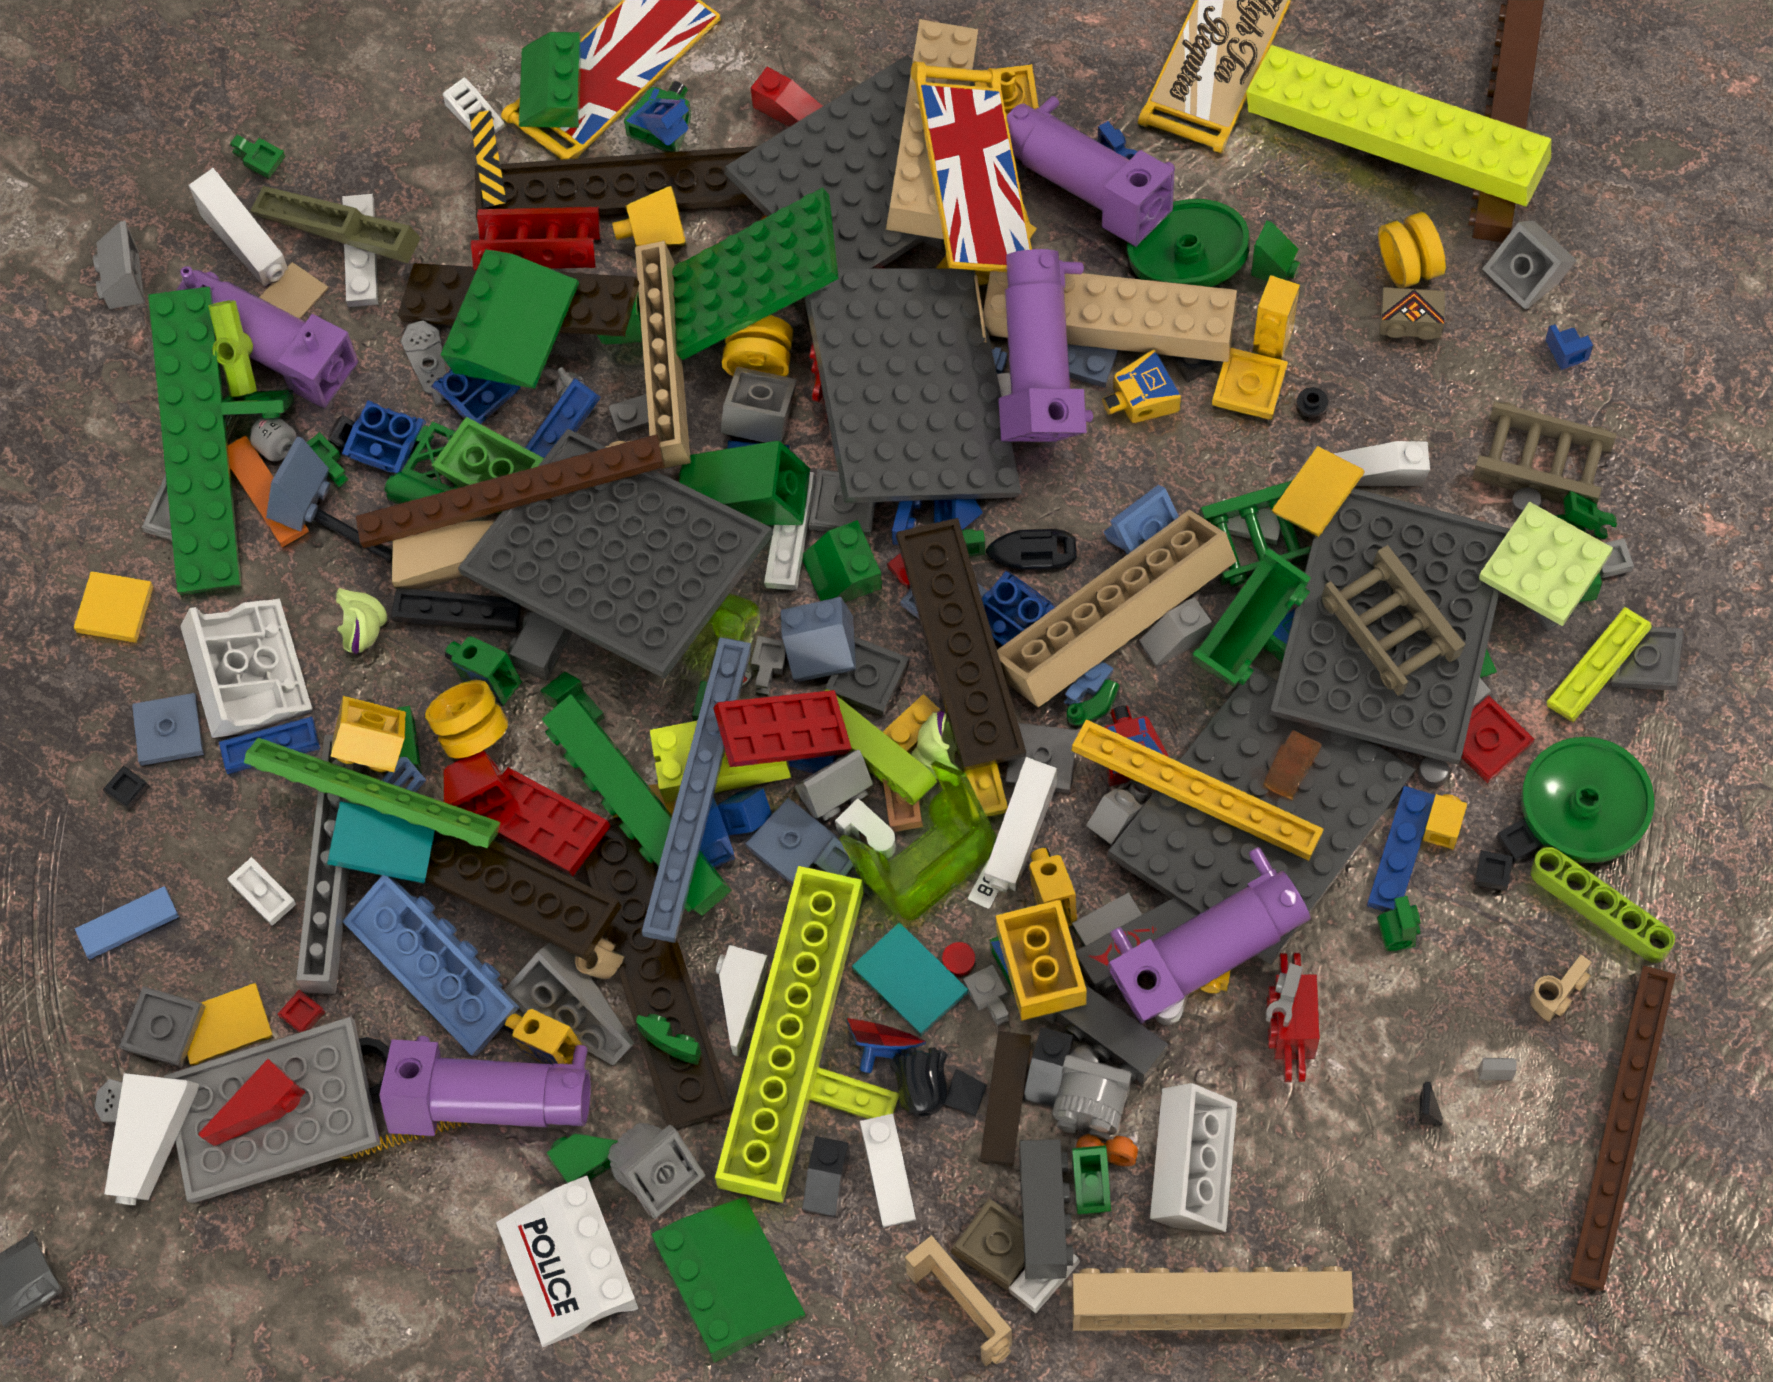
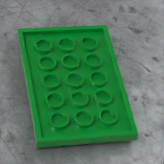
M823 187L674 266L672 274L674 276L676 353L682 360L839 279L830 197Z

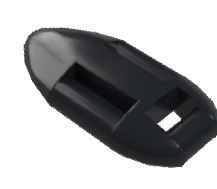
M1052 528L1017 530L1007 533L990 543L985 551L996 563L1019 571L1061 569L1068 567L1077 559L1076 538L1065 530ZM1057 542L1064 543V554L1057 553Z

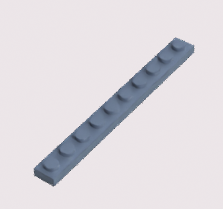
M719 638L642 929L643 937L676 942L725 753L713 707L717 702L739 700L752 650L751 643Z

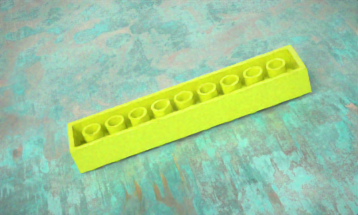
M1274 45L1270 46L1246 91L1248 112L1525 207L1528 206L1551 160V138Z
M801 866L797 868L715 1175L719 1189L775 1202H784L863 897L861 879Z

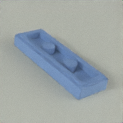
M164 886L75 928V931L86 956L90 960L178 918L179 915Z

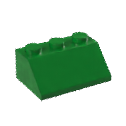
M549 32L522 48L519 127L579 128L580 32Z

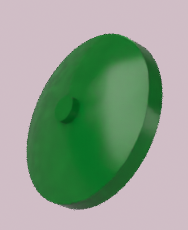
M1185 199L1174 201L1173 210L1136 247L1127 243V251L1131 268L1141 280L1212 287L1230 278L1245 263L1250 251V236L1246 221L1230 206L1207 199Z
M1594 737L1565 739L1542 751L1529 767L1521 792L1523 815L1534 836L1545 847L1555 848L1573 861L1584 863L1613 860L1633 849L1645 835L1652 820L1655 805L1653 786L1642 764L1621 746Z

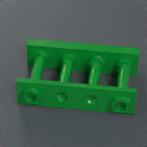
M1293 480L1200 508L1198 513L1200 517L1226 533L1237 560L1228 567V571L1222 573L1219 579L1221 585L1230 583L1231 587L1246 583L1248 577L1252 575L1260 564L1268 547L1257 518L1258 510L1268 507L1272 510ZM1276 515L1289 552L1280 556L1291 564L1308 560L1311 546L1301 549L1293 524ZM1237 516L1245 519L1259 560L1245 566L1240 565L1227 527L1228 519Z

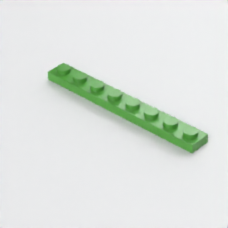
M257 738L245 754L244 763L254 766L260 771L280 775L291 782H299L314 787L320 792L337 795L351 803L374 808L382 814L394 815L407 820L411 824L434 829L442 835H451L465 840L474 846L488 848L499 831V821L261 738Z

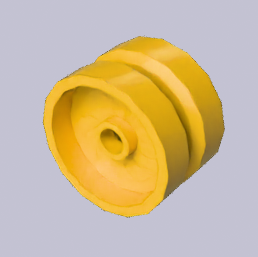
M1421 211L1404 218L1403 224L1396 220L1379 227L1378 240L1381 255L1392 281L1398 288L1405 289L1418 284L1420 276L1428 281L1445 274L1446 262L1443 246L1432 220L1426 213Z
M769 315L725 338L726 346L723 349L722 368L731 376H734L736 367H742L786 377L789 374V351L792 349L793 328L779 317Z
M482 680L466 681L451 687L434 699L425 712L428 724L433 732L439 735L438 741L450 758L469 757L485 750L501 738L508 728L507 717L501 707L495 704V696L489 685Z

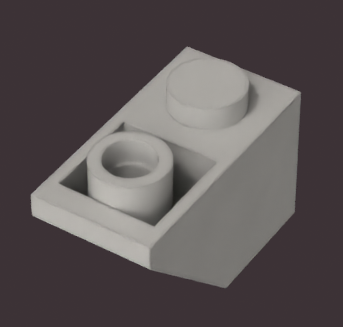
M1131 779L1103 796L1086 826L1112 845L1150 799L1152 794L1149 793L1146 786Z

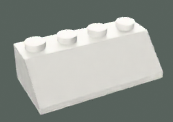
M1193 1083L1162 1088L1151 1220L1172 1228L1217 1233L1226 1232L1237 1110L1236 1101Z

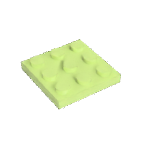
M1529 502L1481 571L1479 580L1563 626L1612 554L1613 547Z

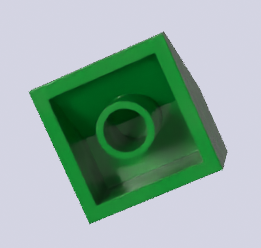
M858 520L829 530L803 553L802 562L819 601L842 597L846 603L882 589L881 571Z

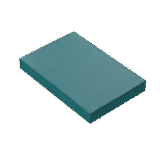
M340 801L327 864L424 883L435 830L422 825L411 824L407 820L391 814H382L371 807Z
M900 922L852 965V970L920 1037L968 994V988Z

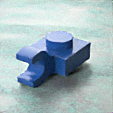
M1109 121L1098 126L1097 142L1129 160L1138 152L1134 149L1125 148L1126 140L1123 133L1118 128L1114 129Z

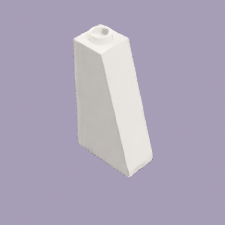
M214 168L189 184L200 216L264 287L271 282L278 281L288 269L283 254Z
M1026 757L985 870V880L989 881L990 887L1002 892H1007L1008 889L1016 891L1056 789L1057 768Z
M124 1073L104 1193L116 1196L115 1203L136 1205L137 1199L149 1200L197 1094L198 1083Z

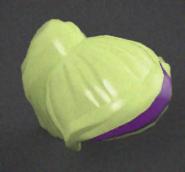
M339 588L336 593V603L340 604L344 610L343 625L339 626L337 630L342 635L344 650L357 655L368 649L376 641L380 627L388 620L386 610L375 597L367 593Z
M942 710L933 712L919 729L917 747L912 751L911 755L927 767L936 779H954L957 784H960L963 780V770L955 763L957 748L949 721L946 720L947 713Z

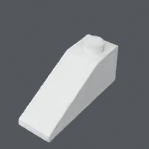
M1395 441L1334 453L1340 458L1364 469L1365 473L1356 486L1422 487L1430 471L1428 442Z
M729 945L726 955L721 954L719 957L716 973L719 974L732 1054L739 1057L769 964L767 955Z
M893 1114L860 1121L861 1133L883 1228L916 1221Z

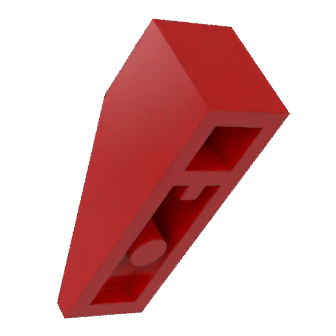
M768 66L750 88L753 108L788 127L823 107L792 79Z
M267 1059L198 1135L211 1145L216 1146L282 1118L286 1113L293 1111L299 1105L301 1097L306 1092L279 1066Z

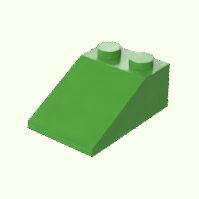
M466 417L436 458L432 467L460 488L538 467L544 458Z

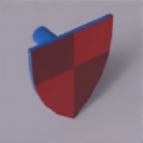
M846 1018L856 1045L864 1046L859 1070L865 1073H872L876 1056L893 1059L896 1053L901 1055V1049L919 1047L926 1044L925 1040L893 1027Z

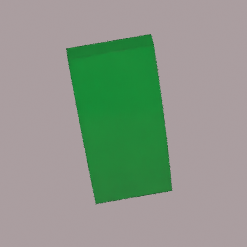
M648 1014L647 1017L637 1016L636 1023L639 1032L648 1041L675 1058L698 1065L701 1050L699 1043L695 1042L694 1038L684 1034H676V1037H672L671 1024L662 1016L656 1014Z

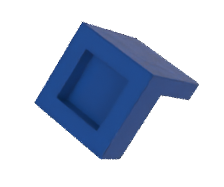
M1556 324L1548 328L1545 340L1560 370L1589 360L1593 344L1588 335L1580 338L1575 328L1559 332Z
M764 788L739 791L717 805L728 835L753 832L762 826L772 815Z

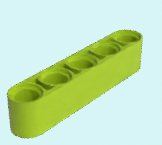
M837 696L852 748L849 752L859 749L868 771L882 782L884 778L888 781L886 785L891 790L899 794L903 799L907 797L905 801L915 805L937 783L935 776L921 762Z
M1546 847L1537 852L1531 867V876L1537 884L1651 963H1659L1668 957L1675 943L1674 933L1668 926L1559 850ZM1548 862L1554 866L1555 870L1546 871L1540 866V863ZM1575 881L1582 886V890L1571 889L1567 882ZM1602 900L1606 902L1610 909L1602 910L1595 905V901ZM1622 920L1633 921L1637 928L1629 929L1625 927ZM1658 939L1662 941L1665 948H1655L1650 943V940Z

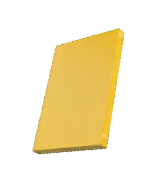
M1317 446L1276 505H1274L1272 513L1319 537L1360 478L1363 477L1365 471Z
M256 983L201 1002L205 1009L187 1056L190 1065L194 1066L273 1037Z

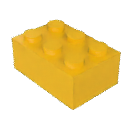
M1060 900L995 915L996 932L1021 1021L1086 1005L1087 990Z

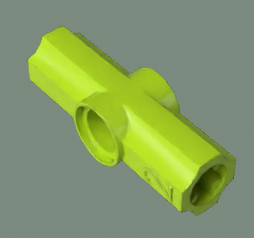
M226 300L208 305L216 336L212 351L215 356L216 350L217 361L223 366L229 395L236 397L256 392V384L249 359L253 350V343L251 338L243 332L236 301Z

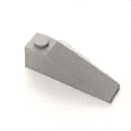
M551 943L540 949L503 990L520 1007L519 1009L524 1014L527 1010L534 1009L570 1026L580 1043L587 1047L588 1052L611 1065H615L634 1044L590 975L581 973L576 968L575 955Z

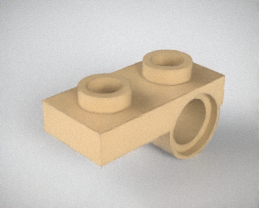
M601 938L587 960L575 956V965L581 973L599 979H609L615 974L617 968L619 969L624 956L614 951L615 944Z
M1580 955L1562 980L1549 975L1537 980L1530 996V1003L1532 1008L1539 1013V1016L1550 1022L1555 1014L1561 1017L1572 1003V1000L1568 997L1574 989L1580 992L1591 978V975L1587 973L1592 963L1590 960ZM1549 990L1554 994L1555 999L1545 1000L1540 996L1539 991Z

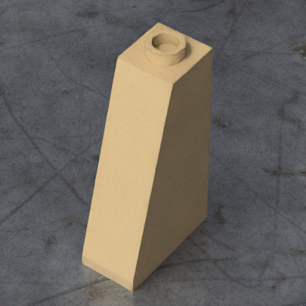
M495 520L460 522L393 540L392 583L395 591L396 588L420 590L463 576L460 574L458 567Z

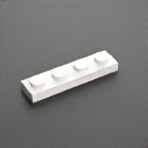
M373 194L342 196L343 205L355 207L362 214L375 217ZM344 244L346 302L348 307L377 305L376 253Z
M810 472L803 525H774L764 580L766 588L797 590L816 481L814 472Z

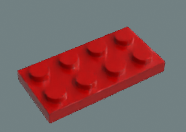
M835 690L717 702L713 707L730 767L843 755L852 749Z
M507 767L502 775L514 798L481 816L500 822L498 837L573 877L611 827L609 822Z

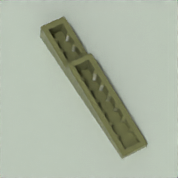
M266 186L262 187L250 210L255 216L407 264L421 239L410 225L364 215L355 207Z

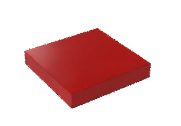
M1488 695L1472 709L1461 758L1486 783H1489L1528 749L1535 739Z

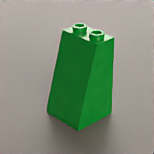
M780 441L690 455L691 463L681 466L679 483L765 525H803L811 468Z

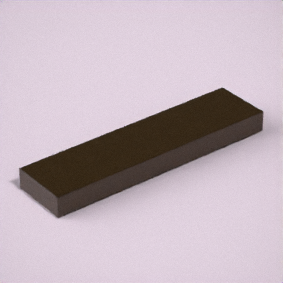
M998 1031L980 1162L1014 1166L1031 1035Z

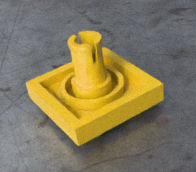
M1032 64L997 68L1001 72L1000 85L1006 116L1013 108L1023 103L1033 109L1039 108ZM974 82L975 87L989 88L986 83Z

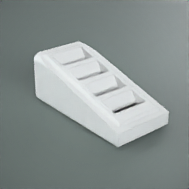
M465 77L443 93L445 106L471 132L469 114L477 113L481 110H491L495 133L505 127L503 120ZM471 102H474V104H472V105H471L470 107H468L466 110L463 109L464 107H466V106H467L468 104H470Z

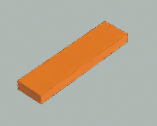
M246 435L228 445L230 470L281 547L283 548L308 533L306 525H304L300 532L266 518L273 475Z

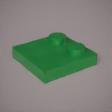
M293 390L256 391L236 397L228 395L221 402L222 415L262 413V418L280 417L281 413L285 412L294 402Z

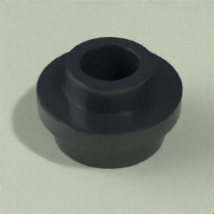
M1306 388L1297 397V407L1306 417H1318L1327 409V395L1319 388ZM1307 399H1316L1318 402L1312 404Z

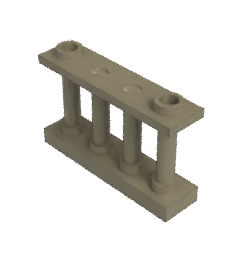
M1494 401L1489 421L1498 423L1489 456H1478L1472 480L1513 491L1526 487L1533 488L1540 493L1541 498L1564 504L1563 499L1571 490L1598 504L1602 487L1595 486L1593 481L1601 452L1611 453L1617 433L1609 432L1604 427H1590L1518 408L1509 402L1499 403ZM1510 427L1528 431L1520 463L1517 465L1501 460ZM1540 435L1559 439L1551 470L1548 473L1532 468ZM1571 443L1590 447L1582 477L1579 481L1562 476Z
M1386 545L1377 551L1373 561V570L1340 591L1331 581L1328 582L1324 587L1321 597L1326 610L1330 614L1335 613L1378 669L1383 684L1389 690L1393 689L1400 696L1404 693L1409 682L1406 679L1407 675L1438 655L1445 656L1449 663L1460 657L1466 644L1392 549ZM1378 581H1386L1393 589V594L1358 616L1347 601ZM1397 606H1406L1412 614V619L1377 641L1366 626ZM1418 630H1425L1431 638L1432 644L1399 666H1396L1386 651Z

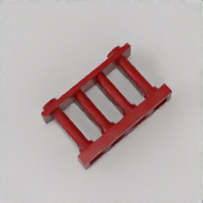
M599 207L478 209L479 240H471L473 270H477L486 249L514 254L549 269L596 267L594 240L600 239L601 236Z

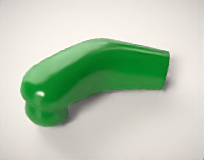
M1105 679L1093 698L1078 704L1073 703L1067 708V720L1073 725L1081 726L1086 719L1092 722L1104 717L1111 711L1120 685Z

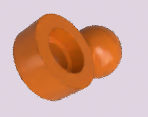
M1085 1134L1076 1143V1148L1106 1145L1107 1161L1118 1166L1135 1165L1139 1150L1131 1139L1124 1136H1115L1113 1139L1107 1140L1106 1143H1102L1098 1137Z

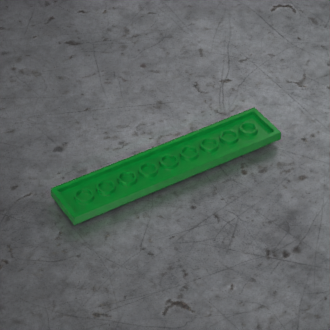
M209 286L148 294L177 593L179 595L240 588L242 587L226 424L225 415H222L221 412L223 395L220 365L217 361L216 350L215 356L212 351L213 344L216 341L208 305L213 304L212 290Z

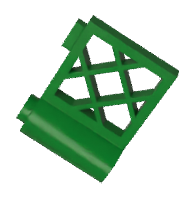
M433 421L429 427L426 425L422 427L415 440L418 445L402 472H398L395 476H390L385 484L384 490L389 501L401 504L459 488L457 485H454L452 488L443 484L440 478L442 474L435 469L422 474L414 471L418 462L431 459L433 464L435 461L434 457L439 456L445 446L434 450L431 449L430 442L436 433L447 437L449 442L456 431Z

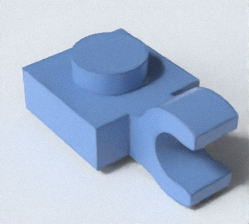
M1103 661L1095 665L1071 685L1065 694L1067 699L1064 703L1069 706L1073 703H1081L1087 693L1095 696L1104 680H1109L1112 676L1114 668Z

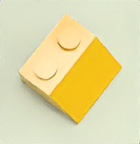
M343 696L332 740L331 757L345 764L358 763L366 765L371 770L377 772H394L405 739L406 712Z

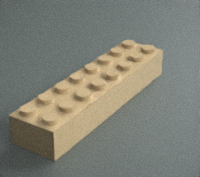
M919 19L912 64L914 61L924 62L927 66L973 69L978 29ZM910 73L886 230L943 239L916 85ZM926 78V82L963 86H970L971 81Z
M990 271L983 310L984 324L987 327L989 336L1008 338L1005 289L1008 288L1007 272ZM1085 273L1081 275L1065 274L1064 297L1067 344L1148 353L1155 349L1156 353L1160 355L1229 362L1236 314L1237 290Z
M1190 509L999 648L997 653L1006 683L1038 708L1051 700L1057 693L1074 683L1095 665L1101 663L1102 660L1118 648L1124 646L1141 631L1151 626L1152 623L1168 611L1174 609L1179 603L1234 564L1237 560L1226 533Z
M1338 1266L1324 1267L1322 1271L1308 1272L1307 1267H1290L1287 1269V1272H1274V1269L1271 1267H1257L1253 1269V1272H1239V1269L1235 1267L1220 1268L1218 1272H1204L1203 1268L1191 1267L1184 1269L1183 1273H1170L1167 1268L1149 1269V1273H1135V1270L1131 1268H1118L1114 1270V1273H1100L1099 1269L1086 1268L1081 1269L1080 1273H1073V1331L1348 1329L1354 1313L1352 1271H1343V1268Z

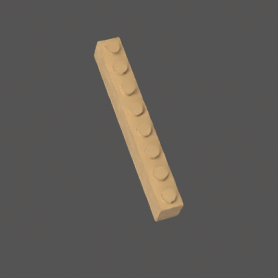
M665 241L637 246L635 247L637 279L640 283L638 292L650 436L657 434L660 439L665 467L660 469L691 463L683 364L682 359L676 353L674 276L672 274L674 261Z

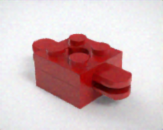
M1287 953L1279 954V975L1280 972L1285 974L1288 972ZM1293 953L1292 964L1301 966L1300 953ZM1317 974L1301 975L1292 1006V1018L1288 1027L1283 1026L1285 1016L1282 1012H1274L1272 1014L1273 1018L1270 1021V1028H1268L1267 1032L1268 1049H1274V1059H1283L1284 1082H1292V1059H1296L1297 1081L1305 1082V1059H1315L1320 1040ZM1276 975L1274 986H1269L1266 1011L1271 1003L1278 1001L1281 997V993L1275 992L1279 975Z

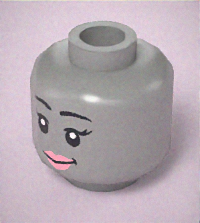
M279 417L260 418L251 428L250 441L251 445L268 460L279 461L286 457L297 436L295 430Z

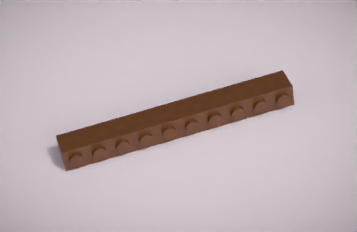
M1507 0L1506 5L1501 4L1498 22H1503V29H1497L1494 47H1500L1499 54H1493L1491 72H1496L1495 80H1489L1487 97L1492 98V104H1486L1484 112L1486 117L1525 130L1544 0ZM1473 189L1472 200H1477L1476 208L1471 207L1468 226H1474L1472 238L1503 243L1512 230L1516 203Z

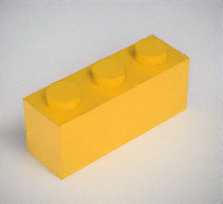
M1270 275L1258 305L1253 352L1282 360L1294 329L1299 284Z

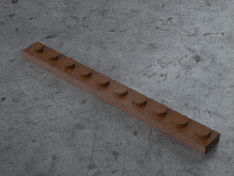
M657 434L357 515L356 522L360 544L363 548L375 546L663 468L665 463L660 439Z
M1645 965L1641 969L1568 1283L1600 1292L1604 1290L1675 981V973Z

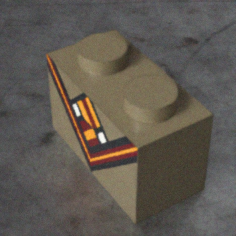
M1383 287L1380 301L1379 335H1388L1392 338L1411 336L1419 337L1423 340L1441 338L1444 326L1445 291Z

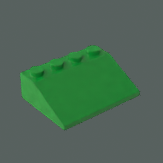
M486 249L440 355L455 374L535 389L579 285L578 280L514 254Z
M746 1197L681 1218L651 1234L654 1244L714 1363L806 1316Z

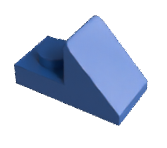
M657 98L639 113L636 118L665 145H671L688 130V125L682 116L689 109L683 100Z

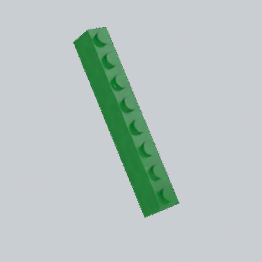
M570 694L542 718L548 727L545 731L546 735L556 746L560 743L567 751L563 754L565 759L574 769L578 767L582 769L586 774L582 780L594 793L597 790L604 797L601 804L612 816L617 814L621 818L623 823L619 826L631 840L636 837L642 846L638 850L650 864L655 861L659 866L672 819L671 813L582 702ZM699 849L684 908L688 912L694 910L703 916L729 894L732 889Z

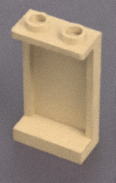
M932 1235L905 1256L907 1275L915 1284L932 1272L989 1340L981 1346V1362L985 1366L989 1365L992 1361L998 1364L1010 1354L1011 1350L1009 1347L1012 1346V1329Z

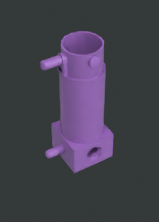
M1051 96L1036 109L1024 103L1013 108L1006 117L1014 157L1021 160L1022 164L1100 209L1102 211V227L1136 247L1173 210L1175 166L1171 162L1164 164L1142 150H1139L1130 160L1052 116L1050 113L1059 106V100L1055 96Z
M1032 249L1009 253L1006 255L1008 288L1005 289L1011 394L999 398L1001 441L1057 442L1087 433L1086 422L1092 421L1093 412L1085 410L1084 389H1070L1064 297L1065 274L1081 275L1084 271V265L1081 262H1063L1059 260L1058 251L1049 249Z
M185 266L180 270L183 280L176 291L210 286L213 303L226 300L236 301L243 332L251 338L253 343V350L249 358L284 376L289 390H293V393L325 409L359 362L348 332L324 319L311 314L305 322L230 282L220 281L213 272L193 271L189 266Z
M1257 847L1249 852V856L1261 874L1260 877L1248 883L1247 887L1153 941L1148 939L1133 948L1121 927L1110 932L1113 941L1122 955L1110 961L1107 968L1141 1025L1180 1003L1186 995L1280 942V937L1311 920L1309 911L1290 878L1284 871L1281 870L1277 873L1271 867L1261 848ZM1142 974L1149 975L1153 979L1154 987L1150 990L1140 988L1137 983V977Z
M419 1036L416 1041L392 1039L379 1094L388 1133L435 1136L438 1121L548 1127L549 1124L585 1126L589 1114L591 1094L589 1070L584 1068L588 1049L584 1045H577L574 1048L572 1064L553 1063L552 1065L441 1058L438 1042H430L426 1036Z

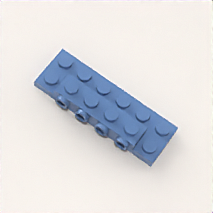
M382 875L342 922L471 1056H477L505 1025L507 1018L520 1007L501 989L503 985L497 980L500 973L487 962L482 965L475 957L478 954L477 949L466 940L460 942L453 935L457 931L456 928L444 918L439 920L432 913L435 907L428 899L423 896H419V898L411 896L393 877Z

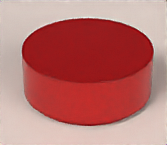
M955 942L945 948L942 955V963L955 977H963L973 970L975 966V953L968 944Z

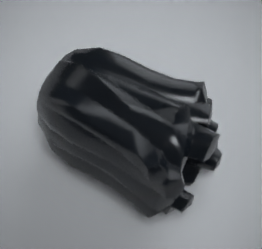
M916 1047L908 1048L906 1054L900 1055L896 1053L889 1067L894 1070L897 1077L901 1107L909 1115L916 1117L931 1116L939 1112L946 1102L947 1085L944 1075V1063L948 1054L937 1050L936 1047L928 1048V1053L917 1051Z

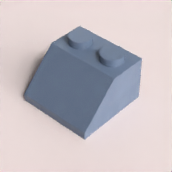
M296 437L271 482L266 518L300 532L306 521L310 523L313 521L318 510L316 503L319 498L325 499L331 485L327 481L329 468L303 438Z
M842 597L781 610L782 639L795 683L856 670L853 615Z

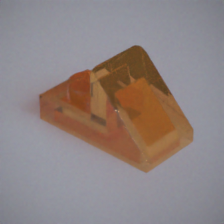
M1292 730L1285 745L1282 744L1263 783V787L1292 801L1320 752L1322 744Z

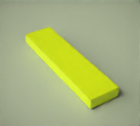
M1624 607L1546 701L1547 707L1574 723L1652 628L1651 622Z
M818 1067L810 1100L859 1117L871 1119L894 1114L899 1094Z

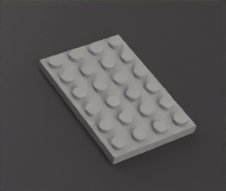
M352 1017L164 1075V1078L187 1080L199 1084L197 1094L189 1109V1114L185 1118L176 1138L186 1199L191 1204L381 1145L356 1023ZM267 1059L279 1066L306 1092L301 1097L299 1105L293 1111L286 1113L282 1118L216 1146L211 1145L198 1135Z

